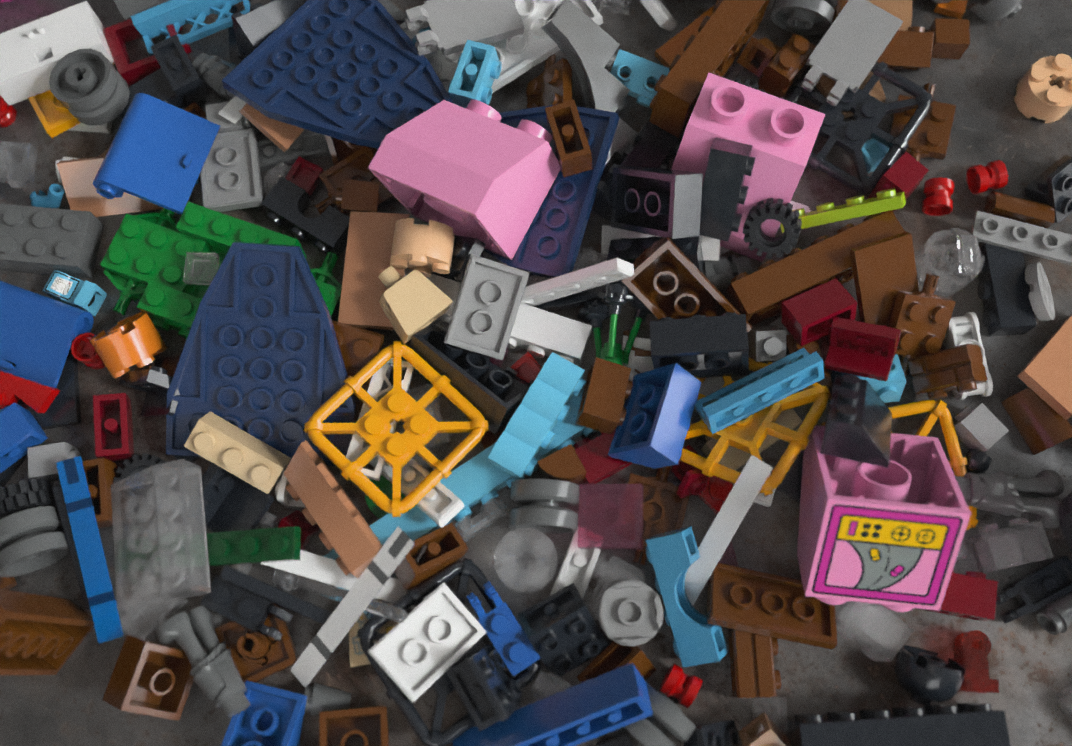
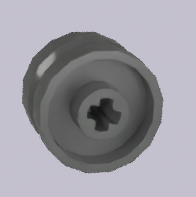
M774 0L770 13L771 20L777 26L793 33L803 35L823 34L832 25L835 11L833 8L837 6L838 0Z
M78 49L68 53L57 62L51 71L49 80L51 92L81 123L89 126L108 123L120 115L128 104L130 91L127 82L99 51Z
M521 479L511 482L510 499L514 503L523 506L509 510L508 527L510 529L546 534L577 532L578 514L567 508L579 503V485L552 479Z
M41 506L31 508L0 519V577H17L33 573L56 564L70 555L65 534L58 532L62 528V523L56 507Z
M646 683L653 715L626 725L624 728L644 746H675L664 735L667 731L679 741L687 742L695 732L696 726L681 713L682 710L673 701Z

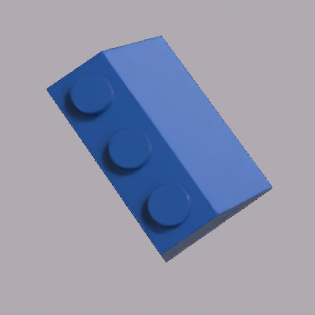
M677 363L633 376L632 389L624 404V408H627L626 417L622 426L617 425L608 452L610 457L655 469L678 464L702 382Z

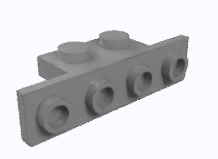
M978 210L975 212L970 236L972 240L1072 265L1071 234Z

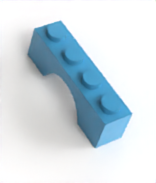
M692 526L656 534L646 540V556L648 561L653 564L655 570V586L664 601V617L667 625L671 626L674 635L673 647L676 656L681 659L683 668L720 661L728 653L721 626L707 624V617L699 613L692 606L685 591V577L688 569L700 558Z

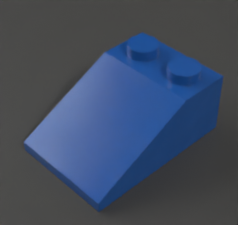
M246 680L245 686L247 691L244 694L251 705L246 710L232 716L221 746H299L307 696Z

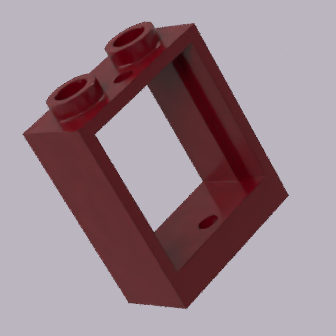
M132 19L102 29L118 72L127 82L128 87L161 68L155 55L134 63L131 62L125 43L142 37L134 26ZM173 24L166 26L170 37L177 35ZM182 26L180 27L178 34H180L179 32L183 31ZM188 43L182 45L187 55L192 53Z

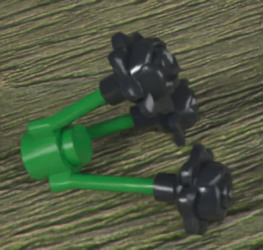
M620 283L606 284L605 290L597 293V296L604 299L605 303L609 304V307L599 299L586 301L583 308L579 309L577 318L583 319L584 322H588L592 326L591 330L594 331L596 347L595 358L598 357L619 365H628L629 354L641 322L645 321L648 314L653 313L635 294L631 295L628 293L626 285ZM629 301L630 305L636 310L634 314L635 322L623 351L622 345L615 343L617 316L621 313V305ZM610 318L609 339L602 348L600 332L603 329L602 321Z

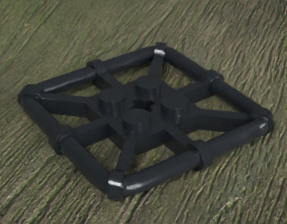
M882 61L881 63L876 62L870 72L873 75L863 90L858 88L856 93L847 89L836 107L826 102L827 98L814 90L809 92L801 87L806 74L811 69L808 66L800 79H796L791 85L792 90L785 99L797 103L802 96L819 106L818 112L825 114L818 134L828 140L818 154L811 151L807 163L810 164V168L814 171L818 169L852 190L862 192V194L871 193L872 189L875 188L882 176L890 169L900 153H904L908 148V141L928 114L933 103L932 94L927 93L921 86L889 69L888 64ZM882 78L915 98L885 104L871 96L870 92L879 79ZM916 109L898 137H893L877 127L885 115ZM842 113H854L856 121L849 120L848 123L844 122V115ZM872 137L890 149L869 178L862 148L868 139ZM835 144L853 155L858 179L825 160Z
M468 558L450 564L419 586L410 587L406 590L407 594L371 617L363 625L362 629H358L357 638H360V645L364 654L387 689L385 692L389 700L393 698L416 736L427 746H445L475 725L468 712L440 733L446 697L455 690L449 676L445 672L431 685L436 693V700L429 730L411 701L367 651L375 645L374 642H378L386 635L376 632L377 629L414 605L416 608L423 601L424 597L432 593L443 582L445 584L458 574L459 579L455 596L463 605L470 576L491 609H495L494 603L488 598L483 587L488 582V579L482 570L472 563V559ZM480 638L450 668L467 659L468 657L474 655L483 647H485L486 645L483 642L482 638ZM537 660L513 679L520 690L530 684L537 673H540L541 664H538Z

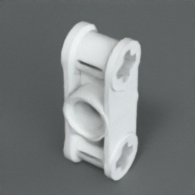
M967 312L964 316L951 317L943 341L944 350L964 344L978 345L983 358L982 364L987 375V382L976 384L977 390L958 393L957 389L952 390L953 395L957 400H964L966 396L972 395L988 397L992 394L993 382L988 371L978 318L974 312Z

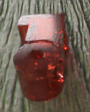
M982 631L961 632L954 639V660L967 669L958 692L999 693V680L989 679L987 656L991 651V641Z

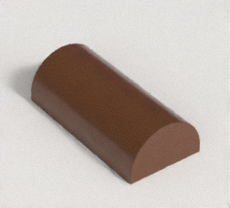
M668 237L659 239L647 248L632 263L634 275L622 279V282L658 319L664 317L686 319L694 315L712 317L721 316L728 312L740 314ZM746 320L748 333L752 329V326Z

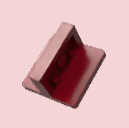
M834 317L831 325L830 347L824 367L829 370L887 381L901 336V330L884 325Z

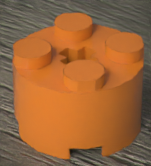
M139 312L117 322L118 325L107 331V334L105 330H102L90 339V342L113 378L124 375L130 370L129 367L135 364L138 368L150 364L155 360V355L167 349L146 312Z

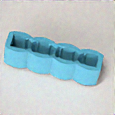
M552 352L513 414L504 432L491 450L488 461L519 480L523 479L525 474L530 477L537 467V461H539L535 458L541 448L547 450L555 436V433L552 432L553 427L557 421L563 423L571 410V407L567 405L573 395L579 397L587 383L583 379L585 370Z

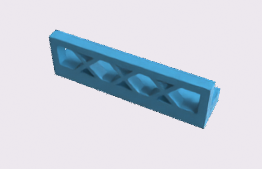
M170 0L131 16V19L136 29L142 35L149 55L152 56L154 53L150 48L153 46L151 38L161 34L166 35V39L169 38L170 34L166 27L167 25H174L182 45L190 44L233 26L231 17L233 13L229 12L232 5L243 2L246 9L240 12L243 15L250 12L251 5L249 0ZM212 13L219 15L216 22L209 25L203 23L207 15ZM185 24L193 25L189 33L185 35L178 34L181 26Z
M802 348L698 400L695 404V409L710 432L714 434L824 379L823 359L816 351L809 354L805 348Z

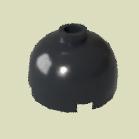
M904 645V648L899 647L895 662L896 678L902 688L911 693V700L926 706H930L931 701L944 702L954 697L963 683L967 669L951 658H948L946 664V661L937 657L938 653L910 645Z

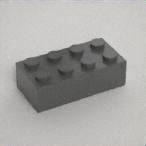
M0 204V271L51 275L54 270H58L72 277L93 279L104 225L90 211Z

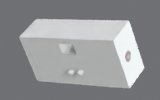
M87 1L0 34V96L9 106L51 90L49 85L51 71L60 59L78 49L99 51L112 65L115 64L102 30V23Z

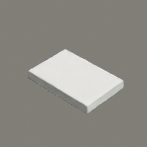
M443 582L367 652L413 703L487 632Z

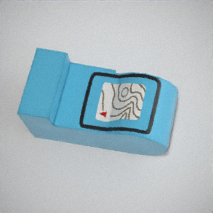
M58 270L52 272L42 290L45 294L56 300L90 312L94 317L108 295L97 284L87 280L82 281ZM93 295H95V300L93 304L88 306Z

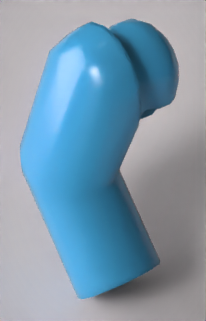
M51 184L47 195L39 190V194L33 191L29 195L31 206L44 208L60 207L64 188L59 184Z

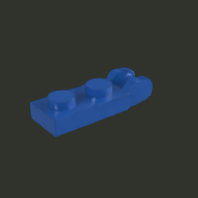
M488 581L483 587L488 598L494 603L495 609L486 614L476 595L470 593L466 598L479 618L477 621L486 630L487 633L485 634L495 650L499 652L511 676L514 677L539 660L540 656L528 640L506 602H502L495 588Z

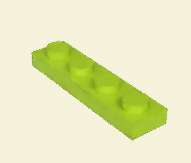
M887 189L877 192V197L866 200L864 195L846 199V204L835 206L834 202L817 205L815 211L806 213L804 208L797 209L799 212L798 219L801 218L802 220L801 229L904 208L906 204L904 191L896 193L895 189ZM781 223V224H780L781 231H782V233H784V227H783V225H782V223Z

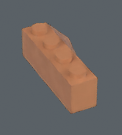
M305 440L299 445L283 473L289 481V484L285 487L296 502L300 499L306 506L302 512L312 526L316 523L319 525L323 532L318 536L327 549L330 551L334 548L340 557L335 561L346 576L351 573L359 579L383 545L326 463Z

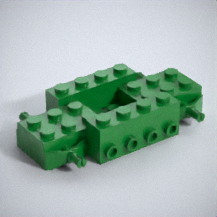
M188 202L177 225L173 218L175 212L163 208L159 213L129 215L126 213L100 266L105 269V275L120 291V297L112 311L125 316L131 301L136 302V300H140L137 308L142 313L146 312L155 328L168 332L169 328L179 331L178 335L187 339L199 304L233 242L300 246L305 259L307 256L301 244L295 238ZM327 252L322 266L319 269L314 268L310 270L327 305L331 320L338 322L342 285L334 278L332 271L339 257L334 253Z

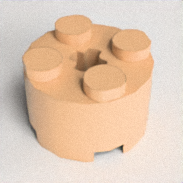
M1061 53L1057 56L1039 59L1018 82L1014 101L1018 110L1026 118L1034 117L1039 120H1045L1043 123L1058 121L1072 108V59L1069 55Z
M414 218L396 221L390 266H393L395 269L408 268L418 270L425 277H431L432 272L449 274L455 239L453 228L434 220H429V225L414 224Z

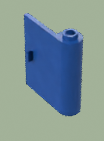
M136 93L94 178L93 185L97 189V193L105 198L114 199V197H122L123 193L126 192L182 215L220 130V125L148 94Z
M0 280V370L57 388L72 341L80 334L91 332L94 321L93 315L88 311Z

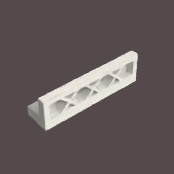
M391 358L372 376L367 393L377 402L393 388L389 378L394 367V358ZM402 361V370H406L402 380V389L407 392L415 368L409 362ZM364 403L358 420L370 410ZM394 421L391 423L390 433L394 434L398 422ZM353 434L346 458L354 462L370 446L357 434ZM377 454L378 461L375 471L364 468L360 471L367 478L379 481L385 461Z

